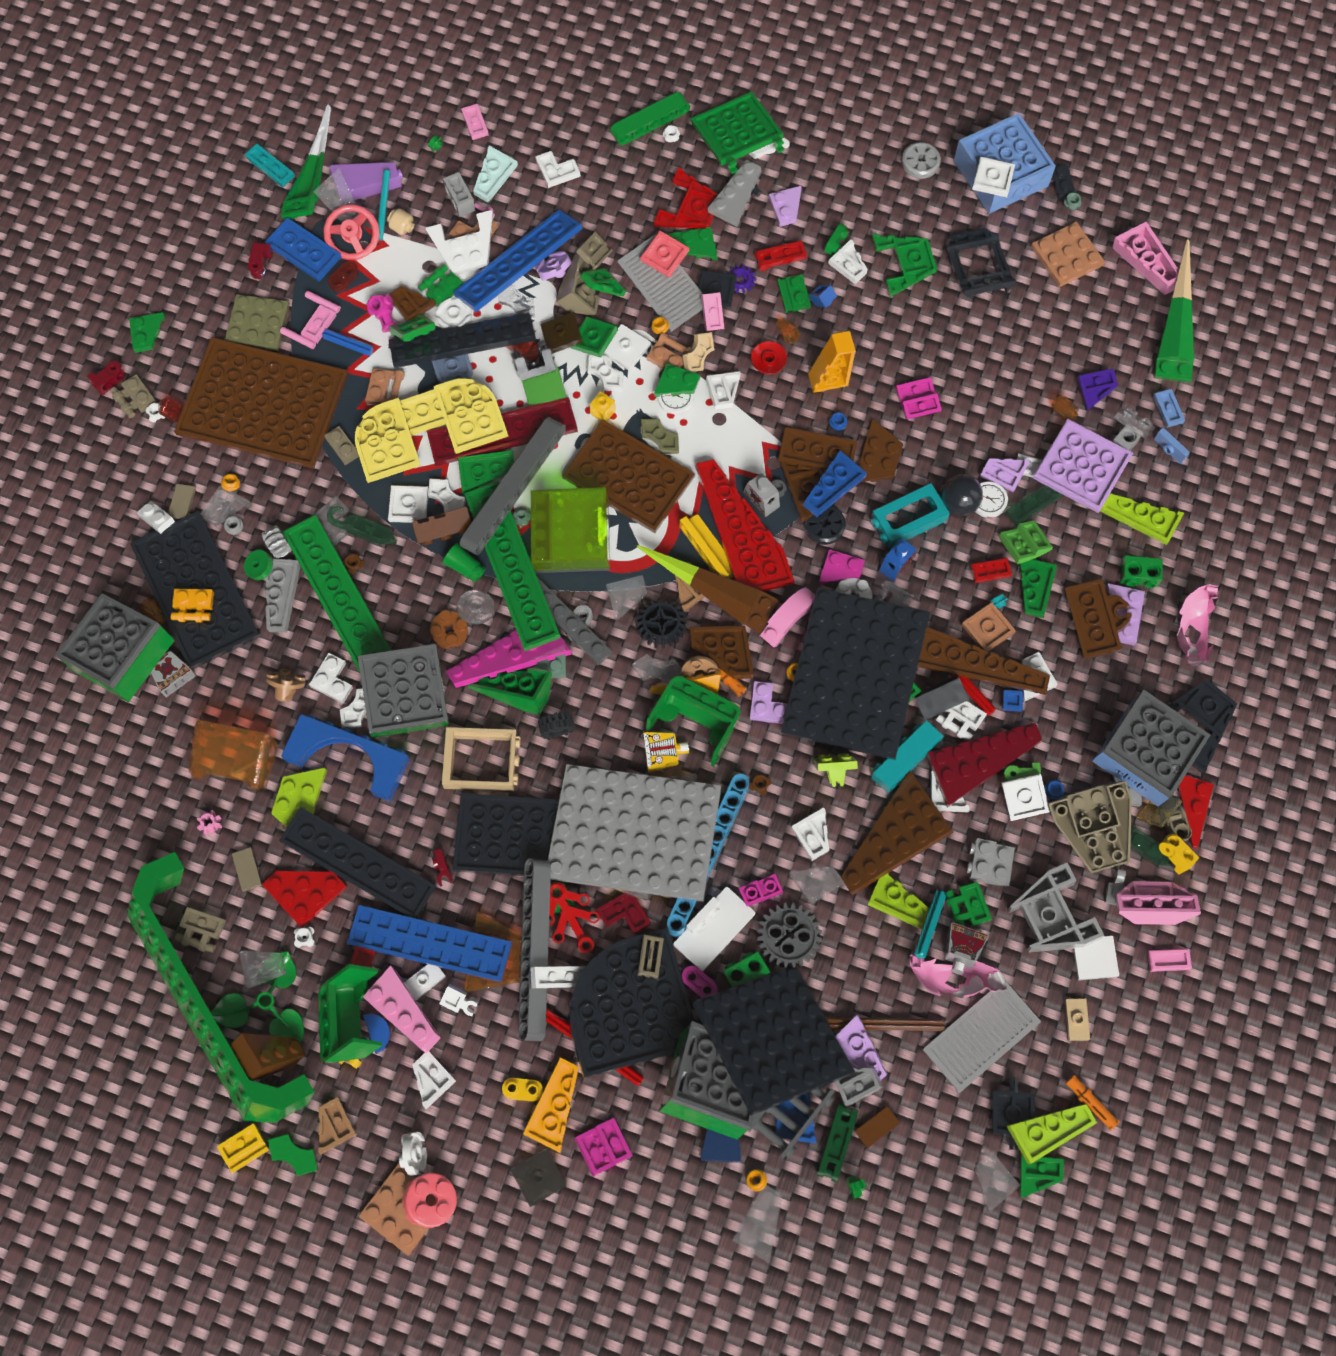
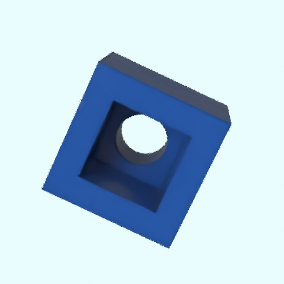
M820 284L809 294V297L815 306L825 308L832 304L837 295L831 285Z

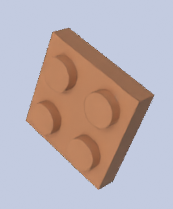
M993 602L962 623V627L980 649L988 652L1016 632L998 608L993 606Z

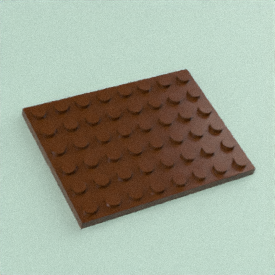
M211 337L174 432L179 436L314 469L325 440V435L329 430L347 381L348 370Z

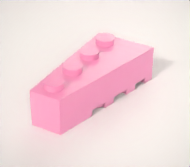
M1147 222L1115 237L1113 249L1164 295L1174 291L1179 269Z
M390 966L363 998L421 1050L427 1053L437 1043L440 1036L398 972Z

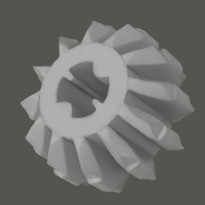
M275 525L266 529L262 533V537L273 556L280 558L291 552V547L284 537L283 531Z

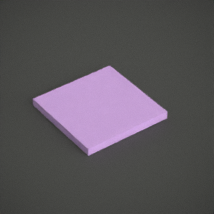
M1067 419L1035 472L1033 479L1099 513L1133 452Z

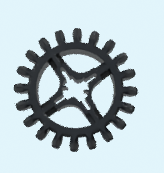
M658 598L657 603L651 600L650 606L644 604V610L640 609V615L636 616V621H638L636 628L639 629L637 633L642 635L641 640H648V646L654 643L655 648L658 647V644H662L663 649L667 643L670 647L673 646L672 641L678 643V637L683 638L684 636L682 631H686L685 624L687 623V619L684 618L685 612H680V605L675 607L674 601L668 604L667 598L664 602H661V599ZM657 612L656 617L647 620L652 614ZM664 612L669 613V614H671L672 616H671V617L666 616V615L664 614ZM660 617H661L662 622H663V624H664V625H663V630H661V625H660V623H659V622H660ZM673 626H676L671 633L665 635V632L668 629L673 628ZM649 629L657 631L659 635L652 633Z

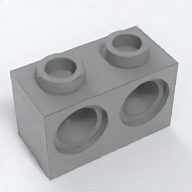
M457 172L443 178L445 191L458 216L462 217L474 212L473 197L460 173Z

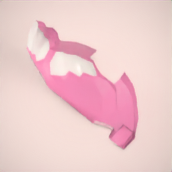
M1209 584L1195 590L1185 599L1179 612L1183 616L1180 621L1177 639L1180 648L1186 654L1187 663L1190 666L1207 662L1214 646L1213 644L1208 648V615L1215 609L1213 599L1218 598V586ZM1189 625H1192L1201 633L1196 645L1190 643L1189 637H1185V631Z
M910 955V966L916 978L927 990L935 995L940 996L941 992L961 999L974 996L985 988L992 992L1008 989L1006 980L1000 970L976 961L973 968L965 967L962 976L967 978L965 984H960L959 989H954L945 984L952 973L953 965L934 964L936 959L924 962V959H918L916 956Z

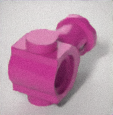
M389 294L372 296L366 303L367 310L372 316L375 315L376 319L380 320L382 332H390L389 326L397 325L391 316L394 307L393 300Z

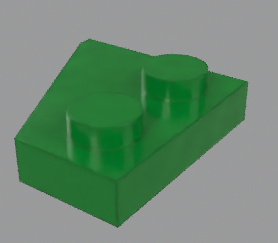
M605 268L585 271L580 277L585 282V285L592 290L621 297L627 292Z
M666 364L654 396L660 397L663 394H671V396L694 394L701 375Z

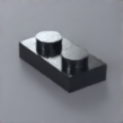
M1068 164L1056 165L1051 179L1057 199H1065L1068 194L1076 193Z

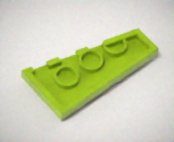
M1087 1104L1012 1124L1007 1126L1027 1164H1032L1097 1122Z

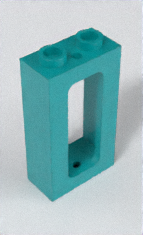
M932 483L874 510L870 521L872 526L878 529L882 543L886 544L890 549L901 538L905 541L946 522L950 513ZM925 497L933 512L894 530L891 528L885 518L887 515Z

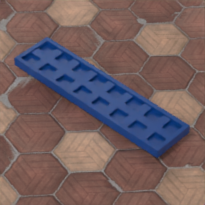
M361 905L358 906L347 944L350 946H357L497 982H502L512 947L511 941Z

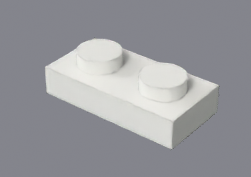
M152 501L137 512L141 519L160 534L175 522L170 515Z

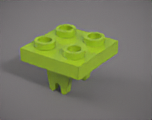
M839 753L838 757L822 754L818 755V758H814V767L818 772L827 771L829 782L833 787L836 786V781L840 786L844 785L846 770L858 769L857 760L853 756H849V753Z

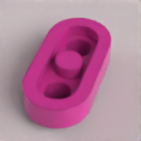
M688 966L684 969L682 973L683 983L698 997L704 998L717 993L715 982L698 967ZM694 974L696 979L691 981L688 979V976ZM708 987L711 989V993L705 994L703 989Z

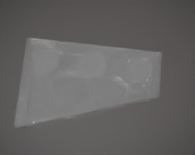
M340 168L313 191L331 212L343 205H356ZM354 211L344 212L338 215L337 218L342 223L345 220L354 219L360 213Z
M766 1185L759 1192L732 1241L769 1263L782 1194Z

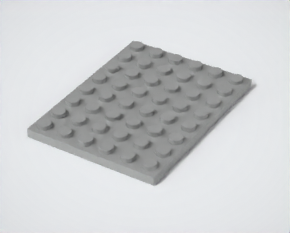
M566 764L548 857L551 865L550 880L704 902L721 785Z

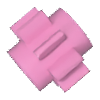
M213 810L210 814L203 811L201 818H197L201 824L197 828L200 831L204 830L206 836L209 832H213L216 835L218 828H222L218 822L222 818L219 815L215 816Z

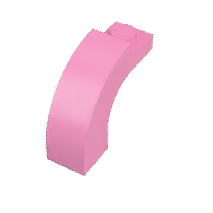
M806 587L793 594L768 621L769 624L760 636L773 647H777L790 628L801 617L811 612L815 594Z

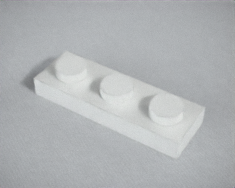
M586 966L532 967L531 987L575 988Z

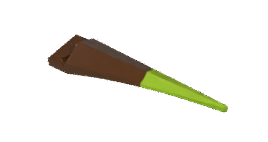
M637 545L640 550L735 619L759 633L764 631L780 601L761 590Z

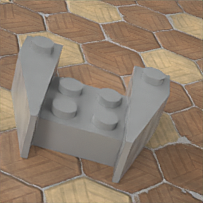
M1068 863L1049 870L1008 909L1009 913L1021 909L1037 943L1028 947V952L1083 948L1104 937L1095 917L1076 925L1060 891L1073 886L1077 881Z

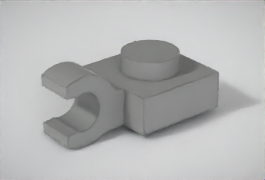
M1119 869L1115 871L1114 883L1109 882L1107 884L1105 903L1117 905L1116 894L1126 887L1123 885L1126 871Z

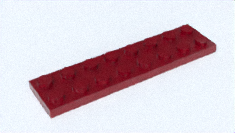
M569 397L501 413L508 437L457 454L455 453L447 426L427 431L435 466L458 461V457L488 454L526 445L548 417L566 426L563 435L578 432Z

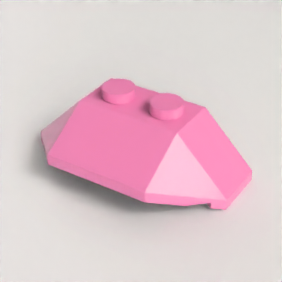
M1132 881L1116 894L1119 914L1134 924L1175 925L1201 913L1198 896L1173 882Z

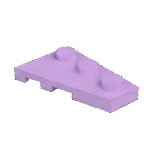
M1108 583L1106 589L1109 596H1122L1130 605L1126 610L1118 609L1116 614L1123 617L1127 613L1132 612L1129 625L1118 633L1120 642L1135 646L1145 591Z
M857 1014L836 1035V1038L853 1068H875L881 1081L888 1073Z

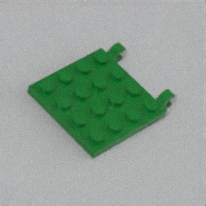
M749 92L691 118L692 125L721 166L727 164L731 174L738 172L735 166L737 165L736 159L773 143L777 153L785 151L782 146L784 144L782 140L783 132L753 92Z

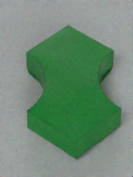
M289 1134L268 1140L272 1161H286L294 1168L297 1176L319 1171L314 1149H300L293 1143Z

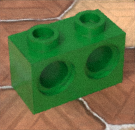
M1124 556L1120 563L1121 584H1126L1127 586L1143 585L1147 588H1155L1163 580V559ZM1128 570H1133L1135 574H1131ZM1147 571L1152 572L1154 576H1150Z
M749 952L737 964L734 961L726 965L722 975L729 987L732 988L770 974V971L759 952L754 954ZM755 962L759 965L760 969L753 972L749 969L748 965ZM738 972L742 975V979L738 982L733 981L731 974Z

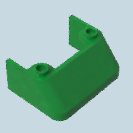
M676 676L671 679L649 715L646 732L651 731L658 718L671 722L676 719L679 713L712 730L709 741L716 748L711 761V766L714 767L728 744L738 722L740 708L731 701L684 677Z
M348 964L321 985L318 992L320 1058L323 1062L333 1063L366 1058L382 1046V1042L361 1037L359 1002L364 999L363 996L369 990L367 981L378 973V969Z

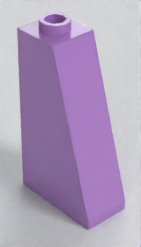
M394 162L329 166L342 204L381 193L383 170L390 171L389 190L402 187L400 180L403 179L401 170L396 168Z

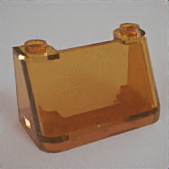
M197 721L194 728L188 771L192 777L197 779H203V777H207L209 774L244 781L248 784V788L253 790L266 789L278 744L271 735L207 721Z

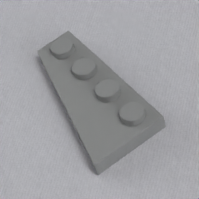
M273 559L272 570L264 578L266 581L265 598L267 599L266 626L269 632H288L301 567L298 560Z

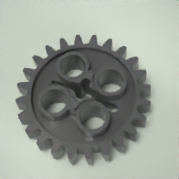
M784 903L783 909L776 905V912L769 909L770 916L763 915V919L766 922H759V926L763 929H757V933L762 935L757 938V941L763 942L759 949H765L763 956L770 955L769 962L775 959L777 960V967L782 962L784 969L787 968L788 964L795 968L797 962L801 967L803 966V960L809 963V955L812 957L816 956L814 950L820 949V946L816 943L822 941V938L817 937V935H820L822 930L816 929L820 923H813L816 916L809 917V909L802 912V905L795 909L794 903H792L791 908H788L787 904ZM793 918L796 921V925L789 926L786 923V919ZM800 925L804 926L793 934L792 939L789 937L778 947L775 946L776 943L785 938L786 932L791 934ZM778 930L781 936L774 938L770 935V931ZM806 934L809 940L802 942L799 940L798 935ZM788 945L792 947L793 952L786 954L783 952L782 947Z

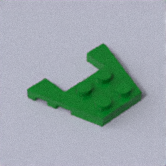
M879 234L872 235L876 251L894 248L901 270V277L886 279L885 284L889 297L937 272V266L928 238H895L894 235H888V237L879 236Z

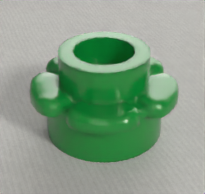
M434 135L430 140L428 147L432 152L435 150L439 151L442 147L441 136Z

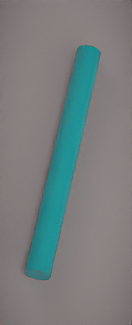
M383 170L378 217L379 241H383L390 181L389 170Z

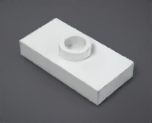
M427 964L404 983L414 999L417 1000L446 976L439 967Z

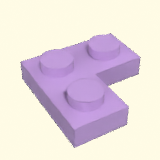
M754 681L750 720L783 724L788 704L771 702L773 683Z

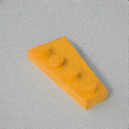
M559 1058L523 1132V1135L559 1153L561 1152L579 1068L562 1058Z

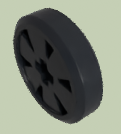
M832 505L818 517L812 515L804 522L807 536L813 542L821 545L837 542L842 537L846 526L844 515L838 508ZM824 521L828 522L826 528L822 527Z

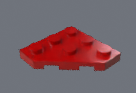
M276 871L262 884L301 928L347 888L336 874L319 871Z

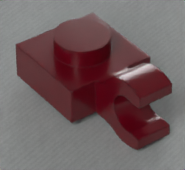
M442 849L435 850V857L432 858L435 869L439 868L440 870L437 882L442 887L441 881L444 877L449 879L450 884L453 883V878L449 873Z

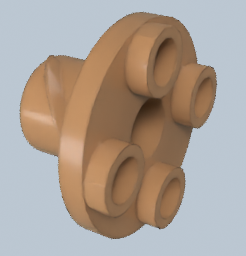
M698 655L685 661L682 666L681 677H695L699 674L704 676L715 674V671L719 670V667L713 660Z
M280 669L279 672H267L266 682L275 688V699L281 702L291 701L296 689L305 686L306 676L292 674L289 669Z

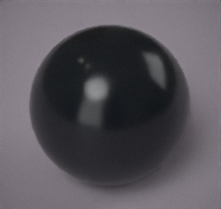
M966 474L955 475L945 482L941 491V500L951 514L967 516L974 513L980 507L983 501V489L974 477Z

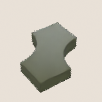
M659 418L641 419L642 438L655 442L661 454H679L678 434L665 430Z

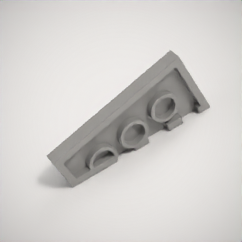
M746 160L708 207V213L738 227L747 201L749 202L751 192L760 176L761 167Z

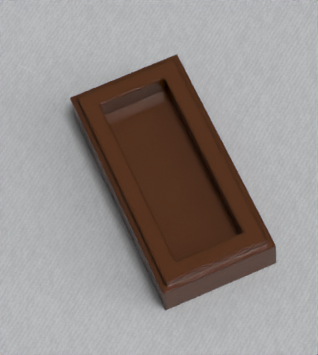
M887 1106L854 1132L868 1149L898 1126L900 1122Z

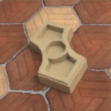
M712 332L694 335L692 349L683 355L685 370L696 372L704 369L706 356L714 351Z

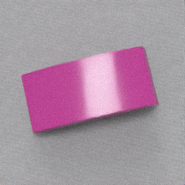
M776 874L739 888L747 907L784 893Z

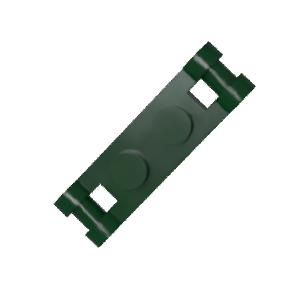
M838 1103L817 1176L822 1178L825 1176L831 1178L833 1182H838L859 1109H849L844 1104ZM842 1115L849 1117L848 1123L841 1121ZM828 1162L836 1164L834 1170L826 1168Z

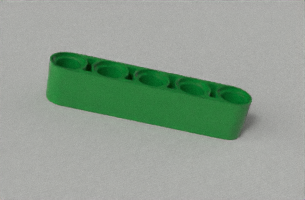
M676 92L616 122L611 126L610 133L617 143L623 146L686 114L690 109V104L681 92Z

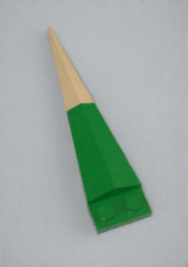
M1189 239L1185 242L1167 320L1155 361L1154 378L1181 382H1191L1194 344Z

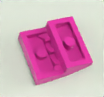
M931 377L895 387L906 420L942 411Z
M615 1118L574 1138L592 1177L632 1157Z

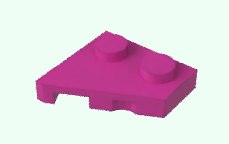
M829 550L819 584L823 585L826 582L833 581L838 583L849 578L860 579L865 560Z

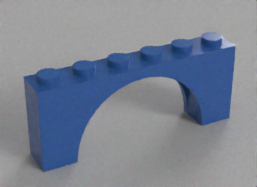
M300 715L281 755L284 761L303 768L311 755L325 746L336 743L357 746L369 755L373 763L374 779L370 791L376 797L389 802L392 801L410 762L406 751L396 748V750L391 749L389 745L381 741L375 743L371 741V738L362 734L360 736L354 735V732L347 728L341 730L329 721H325V723L320 722L313 715Z

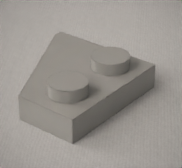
M853 1068L855 1072L852 1075L835 1082L846 1106L883 1088L875 1068Z

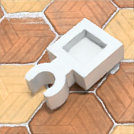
M449 984L439 1004L457 1013L462 1008L465 1014L472 1016L474 1011L468 1005L477 1006L479 1002L474 998H465L467 992Z

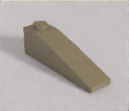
M583 242L579 244L578 249L582 246ZM577 252L559 288L556 302L568 312L595 315L597 313L599 297L595 294V290L587 287L580 278L583 272L591 271L593 267L581 259Z

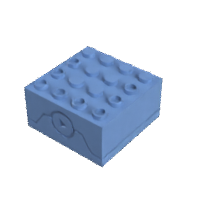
M1020 113L959 140L954 158L955 164L971 188H973L980 157L1015 164L1007 197L973 190L989 214L1048 187L1056 166Z

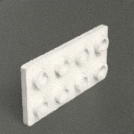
M726 887L716 898L713 897L686 926L684 933L673 945L696 967L704 971L755 916V911L749 906L747 907L743 900Z

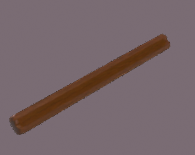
M825 1017L831 1029H843L853 1019ZM860 1018L866 1030L943 1031L945 1028L943 1019Z

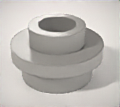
M231 516L226 519L224 528L227 533L235 535L242 531L243 522L240 518ZM237 524L235 528H231L232 525Z

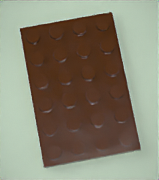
M602 420L565 470L562 478L593 497H609V506L656 533L695 478V473Z

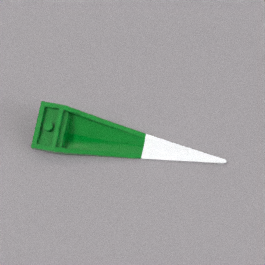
M329 105L326 106L319 130L303 168L283 202L280 216L284 220L286 218L292 219L312 215L314 205L318 202L331 112Z

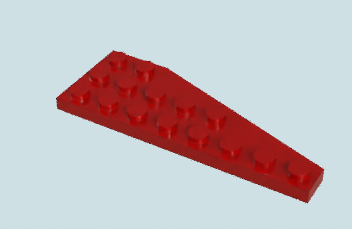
M715 460L696 463L695 467L734 581L763 592L794 584V578L783 547L775 541L772 533L761 523V519L747 501L740 496L736 487L732 486L726 478V474Z

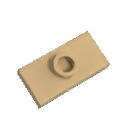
M1065 999L1068 1041H1089L1090 1033L1086 999Z

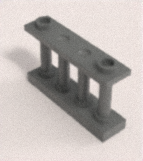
M820 1088L811 1091L822 1101L815 1111L798 1097L789 1100V1102L809 1117L802 1128L774 1106L754 1114L752 1126L747 1131L750 1133L752 1129L755 1131L759 1130L783 1150V1153L780 1155L782 1160L785 1156L790 1158L797 1149L794 1144L823 1106L826 1108L830 1106L835 1099L832 1096L835 1091L831 1089L828 1094ZM765 1112L771 1113L796 1134L790 1144L786 1143L763 1124L761 1117Z

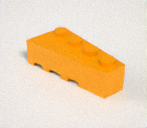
M839 331L832 334L808 373L813 393L849 385L855 355V347L850 331Z

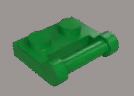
M423 314L416 315V318L401 324L389 326L391 335H396L403 341H411L414 337L426 335L436 329L435 323Z

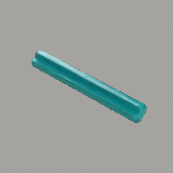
M937 890L934 893L914 951V955L918 959L926 957L946 898L944 891Z

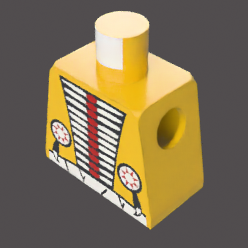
M643 733L648 773L676 766L679 763L678 755L689 753L688 742L676 743L674 733Z

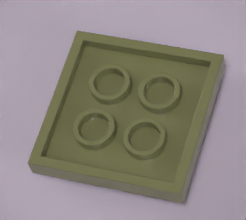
M236 294L225 341L278 352L283 335L280 333V329L285 327L290 307L289 301Z

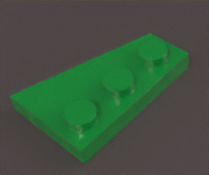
M711 227L667 234L689 247L687 255L695 256V258L699 259L707 257L718 261Z
M513 450L458 457L462 493L464 494L506 475L515 463Z
M1036 560L1020 563L1025 614L1044 618L1057 565Z

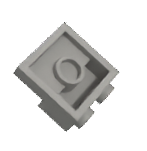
M979 838L974 843L971 842L969 854H972V860L968 862L966 873H969V880L1009 887L1015 848Z

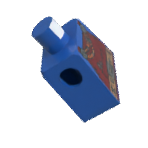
M901 538L886 555L879 572L895 582L916 557L917 549Z

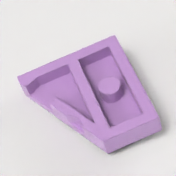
M801 186L769 194V200L779 227L796 223Z
M989 459L980 476L1014 492L1030 460Z

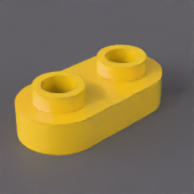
M509 1078L502 1085L503 1094L511 1100L536 1102L544 1091L541 1083L536 1080ZM512 1084L516 1086L514 1092L509 1091V1086ZM531 1087H536L537 1091L535 1094L529 1093Z

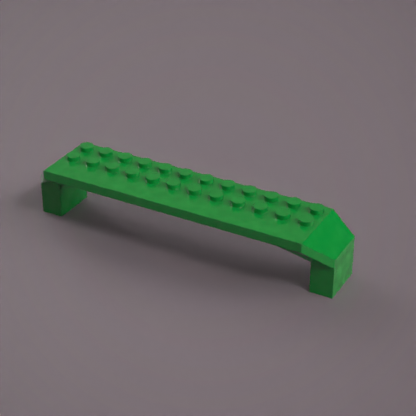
M173 852L141 866L132 890L127 917L243 1121L276 1123L307 1106L314 1094V1090L305 1074L279 1088L248 1079L151 909L154 896L181 883L184 867L176 853Z

